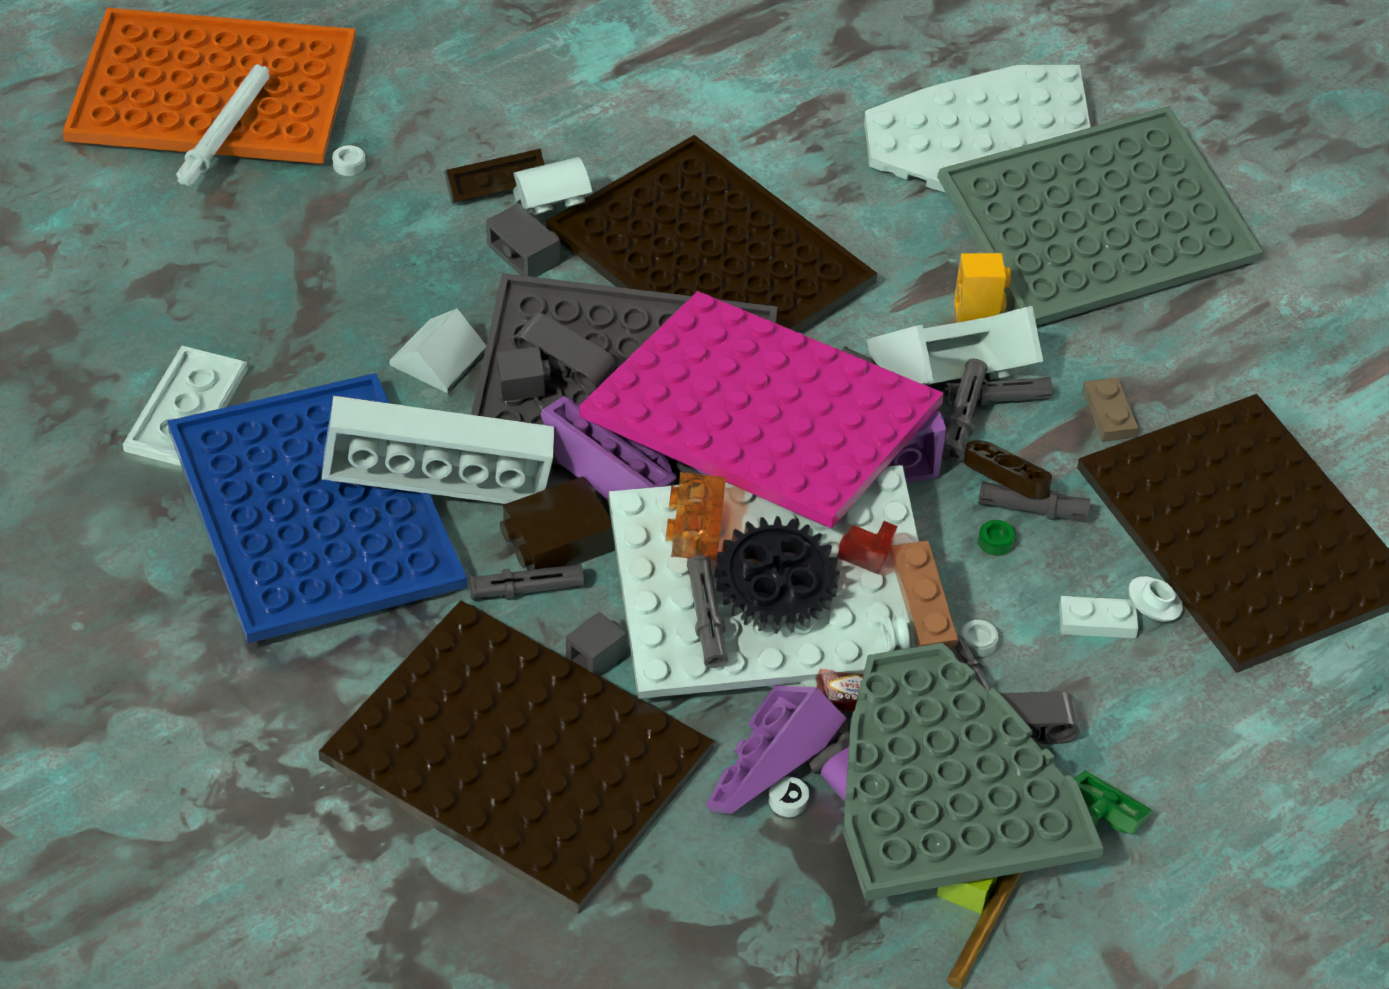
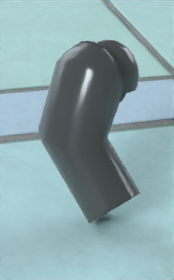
M840 732L834 740V744L825 747L808 759L813 773L821 771L831 757L849 747L850 732Z

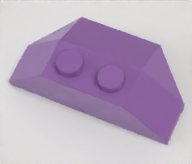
M563 396L542 409L541 417L544 425L554 426L553 450L558 463L571 471L576 477L584 476L587 483L603 497L608 499L609 491L664 487L675 483L677 477L671 471V466L664 454L579 417L580 404L574 403L573 399Z

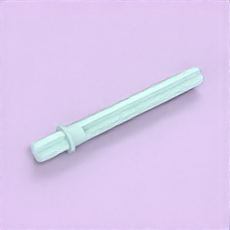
M254 65L196 147L185 154V162L176 173L177 181L181 185L192 186L200 174L210 168V160L270 78L268 74L269 69L266 66Z

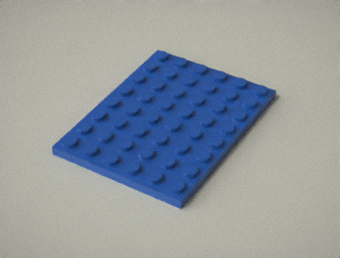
M376 373L167 421L169 434L247 644L467 588L466 574L430 494L322 479L324 451L333 396L389 403Z

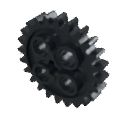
M776 516L774 525H768L765 518L760 517L758 528H755L748 521L745 523L744 533L734 529L732 541L725 539L722 547L723 552H718L716 564L718 565L715 566L714 577L718 579L716 591L724 592L721 603L723 605L734 603L731 615L736 616L743 612L745 614L744 625H748L754 619L757 620L758 631H762L767 623L772 624L774 634H778L780 625L783 624L786 625L790 633H793L797 621L805 628H808L810 616L820 620L823 609L829 610L831 608L832 597H836L838 590L836 583H838L840 571L835 570L838 558L829 557L832 549L831 544L820 546L821 533L810 537L808 535L810 525L806 524L800 530L795 529L796 522L792 518L788 525L784 526L779 516ZM792 552L795 553L797 556L789 557L786 556L784 553ZM756 559L761 563L752 564L749 563L747 560ZM794 585H803L807 590L796 589ZM757 592H766V593H768V594L771 595V596H770V597H761V596L757 595L756 593H757Z

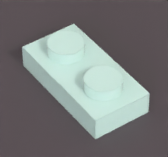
M1061 596L1060 598L1061 635L1136 638L1138 632L1137 610L1130 599Z

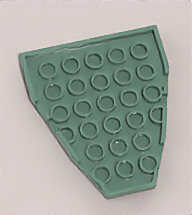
M943 643L867 656L864 675L850 725L843 835L865 900L1102 858L1104 848L1078 783L1070 774L1064 776L1053 763L1054 755L1048 748L1042 750L1031 738L1032 730L1004 697L994 688L990 690L985 689L975 680L976 672L966 663L958 661L955 654Z

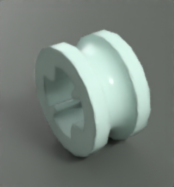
M902 614L897 615L895 620L883 617L881 620V632L886 650L894 651L896 646H900L901 649L909 648V632L904 616Z

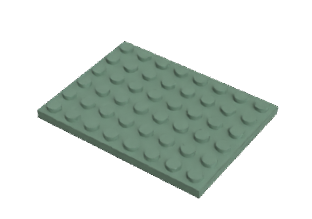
M1170 106L940 168L937 176L980 252L1002 253L1004 267H1009L1011 274L1010 287L1004 288L1006 297L1014 310L1032 306L1036 326L1259 261L1263 254L1259 244Z

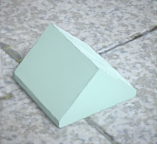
M458 308L429 319L392 357L390 366L448 393L484 355L486 345Z

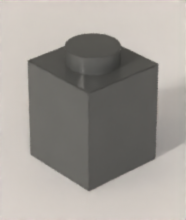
M539 346L496 352L502 401L545 396L544 381H551L548 359L541 360Z
M600 612L566 636V658L599 677L625 657L626 633L619 623L613 620L610 621Z

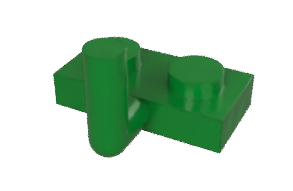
M1086 770L1073 778L1078 783L1095 827L1102 817L1108 821L1112 828L1133 835L1147 824L1153 811L1152 809Z

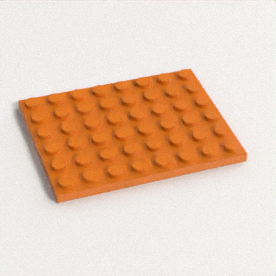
M107 7L62 131L64 141L188 152L196 147L254 65L259 64L269 69L268 74L270 78L215 155L324 164L356 42V29Z

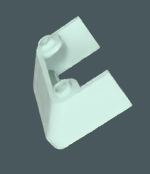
M1032 306L987 318L929 328L917 325L866 339L869 355L878 366L924 385L961 379L966 361L972 358L982 360L988 365V370L985 374L989 373L990 380L1011 376L1009 369L1043 362Z

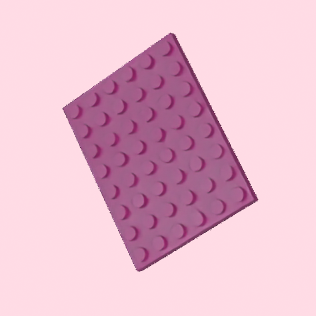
M697 291L579 405V417L832 529L942 405L943 392Z

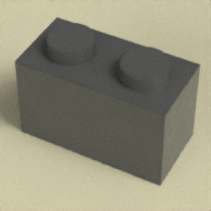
M519 203L486 220L487 245L520 275L538 277L560 265L561 242L555 232L549 231L538 221L533 213H529Z

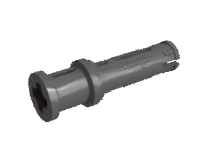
M972 358L966 361L952 411L943 419L946 427L942 455L944 460L961 462L966 456L964 448L968 436L972 435L974 430L971 418L985 373L988 370V365L982 360Z

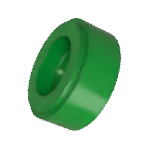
M1002 520L987 521L980 527L978 544L984 552L990 555H1006L1014 548L1016 539L1015 529L1009 523Z

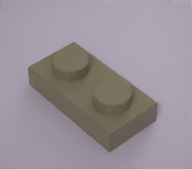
M1118 378L1084 381L1082 392L1102 442L1136 438L1138 426Z

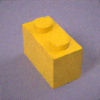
M961 253L953 302L957 323L987 318L1006 311V293L1004 288L1010 287L1011 274L1010 268L1004 267L1002 253Z

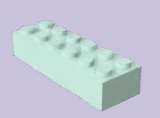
M333 396L324 451L322 479L506 504L546 489L553 460L554 426Z

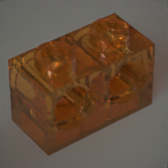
M680 472L679 487L671 486L669 509H676L675 519L668 518L665 541L673 542L671 557L690 559L694 556L705 555L711 561L717 560L726 477ZM698 498L701 499L702 502H694L690 499ZM687 531H697L700 534L691 535L688 534Z

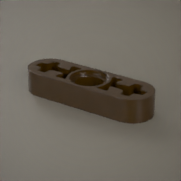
M973 440L966 444L964 464L967 467L1025 497L1042 499L1050 495L1052 475L1048 471L988 441Z

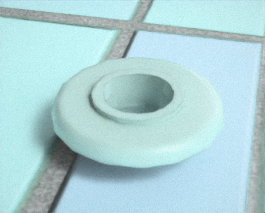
M1148 576L1137 577L1131 581L1128 587L1129 598L1142 614L1160 622H1170L1180 617L1183 611L1182 601L1167 583Z

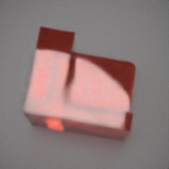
M883 521L877 534L855 525L851 526L848 533L844 534L841 539L837 558L879 575L893 546L898 526Z

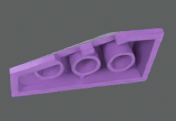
M775 685L750 719L748 725L753 730L747 741L742 740L737 744L734 751L739 757L735 764L723 771L706 807L711 812L732 814L831 744L839 734L838 729L846 720V717L817 687Z

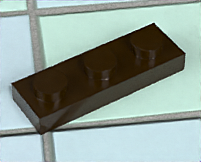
M541 148L444 170L451 203L514 189L517 186L514 172L544 165Z

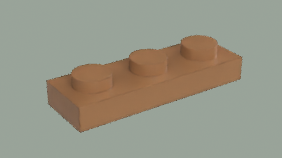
M925 540L892 546L890 556L917 647L943 643L948 648L956 647L958 641L929 541Z

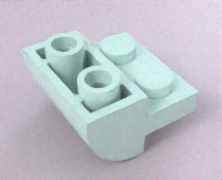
M579 157L514 172L517 184L513 189L516 202L521 201L522 207L527 211L533 209L534 215L552 211V205L565 202L566 207L585 203L584 197L592 193L587 171Z

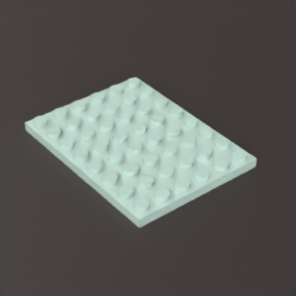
M903 465L887 466L832 529L725 481L609 491L608 501L638 699L801 683L802 681L817 679L832 680L852 674L863 676L868 655L888 652L884 646L881 632V620L883 617L895 620L897 615L902 614L908 626L909 648L917 647L890 556L891 547L894 545L919 542ZM776 516H779L782 525L787 526L793 518L796 522L795 529L800 530L808 524L810 525L808 533L810 537L821 533L820 546L831 544L832 549L829 557L838 558L835 570L840 571L839 580L836 583L838 590L836 597H832L831 608L829 610L823 609L820 620L810 616L808 628H805L797 621L793 633H790L786 625L783 624L780 625L778 634H774L772 624L767 623L762 631H758V621L755 619L748 625H744L745 614L742 612L732 616L731 611L734 603L723 605L721 602L724 592L716 591L720 617L724 619L726 631L723 635L729 659L728 663L721 667L710 668L705 666L701 639L695 633L694 626L697 622L689 570L687 569V560L698 555H705L710 558L716 590L718 579L714 577L715 566L718 565L716 564L718 552H723L722 547L725 539L732 541L734 529L744 533L746 522L749 521L755 528H758L760 517H764L768 525H774ZM792 552L784 553L786 556L789 557L797 556L795 553ZM756 559L747 560L749 563L752 564L761 563ZM702 585L703 594H704V599H705V602H706V597H705V592H704V586ZM794 585L796 589L807 590L803 585ZM757 592V593H756L757 595H759V596H761V597H770V596H771V595H769V594L766 593V592ZM896 646L895 650H901L900 646Z

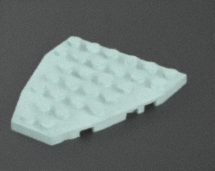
M1014 65L926 87L865 111L864 116L869 167L880 171L892 172L895 176L906 180L909 175L927 181L926 187L945 192L937 178L940 168L1091 127L1080 65Z

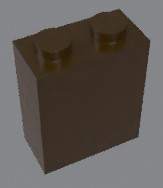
M584 476L503 504V521H500V530L505 541H511L514 545L517 560L522 568L527 567L528 570L577 565L578 563H583L615 551L611 518Z

